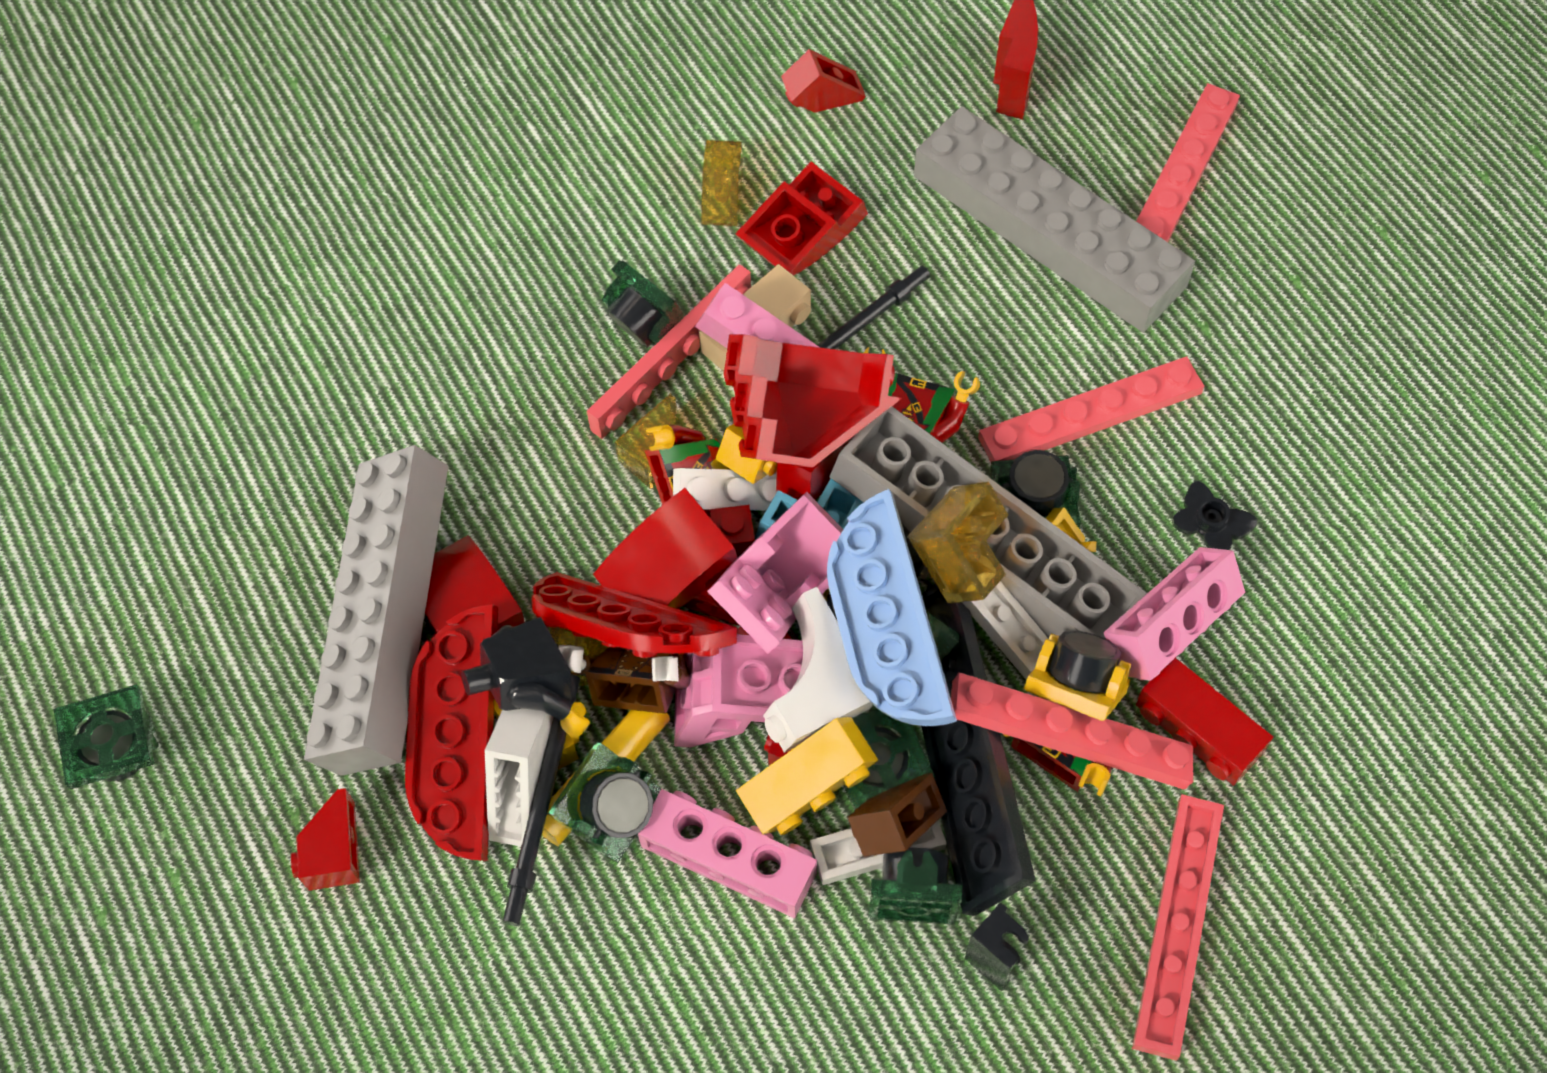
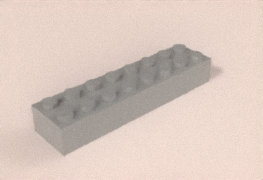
M961 106L916 149L914 177L1142 333L1188 287L1195 264L1194 259Z
M892 406L852 438L839 453L830 474L831 479L862 502L890 489L894 496L901 522L924 548L970 582L981 571L991 569L1048 638L1051 633L1060 636L1065 631H1082L1106 639L1104 631L1147 594Z
M416 445L360 463L355 475L356 482L352 503L349 508L348 525L342 545V557L338 577L335 582V595L328 620L329 627L324 652L321 657V670L317 690L314 695V707L310 729L307 733V745L304 756L305 761L340 776L401 763L408 720L410 679L419 652L448 472L447 464Z

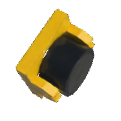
M1065 631L1060 636L1051 633L1049 639L1046 638L1035 669L1028 675L1024 689L1027 692L1080 713L1105 721L1127 693L1131 681L1128 679L1131 663L1123 660L1119 663L1121 657L1119 648L1109 640L1098 635L1082 631Z

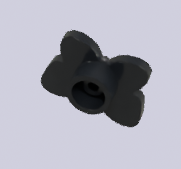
M1194 481L1190 485L1183 502L1185 508L1178 511L1172 519L1173 527L1177 531L1190 535L1199 533L1203 535L1207 548L1230 550L1232 539L1239 540L1244 538L1254 530L1257 524L1256 517L1251 513L1239 509H1230L1225 501L1215 498L1210 489L1199 481Z

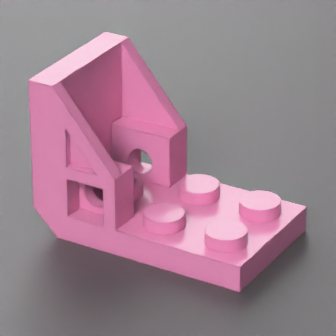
M806 492L731 564L707 592L769 653L781 642L796 620L792 607L802 593L818 587L820 593L823 594L829 588L827 580L828 556L833 541L837 542L843 528Z
M737 634V644L720 648L719 654L715 656L703 657L694 653H684L683 657L686 660L691 681L687 688L675 690L674 746L688 748L743 734L751 721L765 722L764 713L775 700L788 693L798 679L803 660V642L800 640L782 639L775 648L767 653L750 635Z

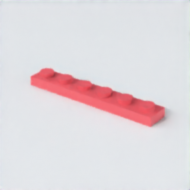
M1207 83L1136 221L1167 242H1169L1238 105L1239 94Z
M739 264L587 410L590 430L603 439L611 430L618 429L632 409L637 405L644 404L650 397L652 390L662 380H668L675 373L677 366L688 355L692 356L699 350L700 330L695 327L699 319L724 283L741 294L750 289L751 272Z
M1186 356L979 430L978 438L995 469L1014 462L1016 458L1025 452L1033 450L1045 451L1202 394L1204 384Z
M960 672L952 681L951 701L957 720L1184 790L1193 783V745L1107 718L1105 721H1101L1058 703Z
M1182 794L1178 800L1132 1045L1134 1050L1175 1061L1180 1057L1224 809L1222 804Z

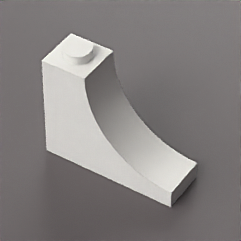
M818 587L802 593L792 607L800 627L803 642V660L798 679L794 687L784 696L775 700L763 715L768 735L774 742H779L784 753L801 744L835 718H854L868 711L873 706L856 684L851 674L837 619Z
M523 708L509 711L502 710L485 748L489 841L516 846L522 845L554 718L543 711Z

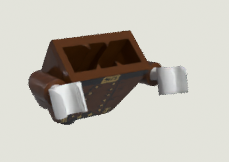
M571 645L559 646V650L571 671L587 678L592 702L595 706L666 714L675 690L687 688L691 681L686 660L678 653H658L654 657L641 658L634 656L630 649L608 647L605 651L591 657L583 654L584 648Z

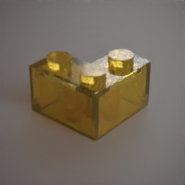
M989 481L953 487L908 535L909 540L948 603L984 600L1006 575L986 541L1008 517V513Z

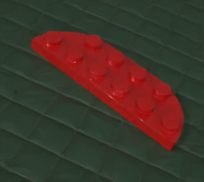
M559 572L543 577L533 586L532 610L538 618H542L547 627H561L572 631L574 636L591 637L600 640L602 645L607 647L630 649L636 657L649 658L658 655V653H694L698 656L709 657L719 654L720 648L737 644V627L618 590L605 588L601 585Z
M493 604L473 607L452 616L445 621L447 624L437 632L431 641L427 640L412 670L408 705L405 789L412 815L417 824L423 827L438 847L460 858L478 861H488L489 832L485 748L493 732L495 698L490 690L470 696L467 695L463 686L461 672L462 670L481 665L480 643L498 631L499 607Z

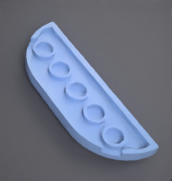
M887 489L866 500L848 516L847 520L849 523L841 532L837 542L833 541L828 556L827 580L848 665L856 684L864 695L886 715L901 722L920 726H937L957 722L895 499L890 489Z

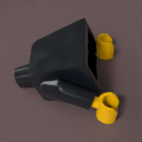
M541 617L515 627L511 625L502 626L491 637L484 639L480 643L481 665L462 670L461 672L463 686L467 695L470 696L490 690L499 708L504 711L522 708L543 711L559 719L562 729L574 737L581 736L590 724L589 719L584 717L586 714L584 704L574 702L571 705V669Z

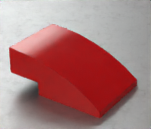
M1014 0L999 35L993 83L1000 85L996 112L1023 120L1028 105L1038 44V21L1033 0Z
M810 161L790 184L783 181L735 235L774 267L779 264L794 276L815 263L842 241L868 215L863 200Z
M683 488L636 527L602 562L593 575L604 588L621 591L680 609L707 588L705 582L735 561L737 554L730 541L689 491Z
M469 535L434 553L424 617L435 635L447 624L445 621L464 610L482 605L493 604L499 607L498 630L504 625L515 627L525 623L519 605L493 566Z

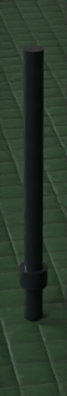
M921 265L903 280H895L885 288L886 293L817 344V346L836 350L894 304L897 306L901 305L911 297V291L930 278L927 268Z
M572 674L570 684L571 705L576 700L580 677ZM555 717L553 718L516 868H511L507 883L510 893L502 922L511 926H520L527 894L533 892L537 876L533 869L567 733L560 725V720Z

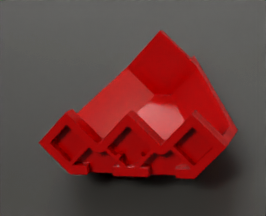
M729 334L724 378L726 385L734 387L735 397H732L730 400V407L734 426L742 427L744 439H741L738 444L741 457L806 467L816 466L902 399L888 396L889 387H891L895 377L894 355L835 350L758 339L757 336L746 334Z

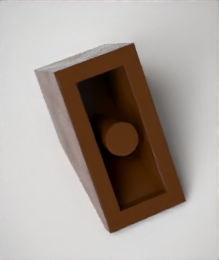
M926 773L870 797L847 818L851 825L853 836L857 840L863 857L906 851L947 810L933 774Z

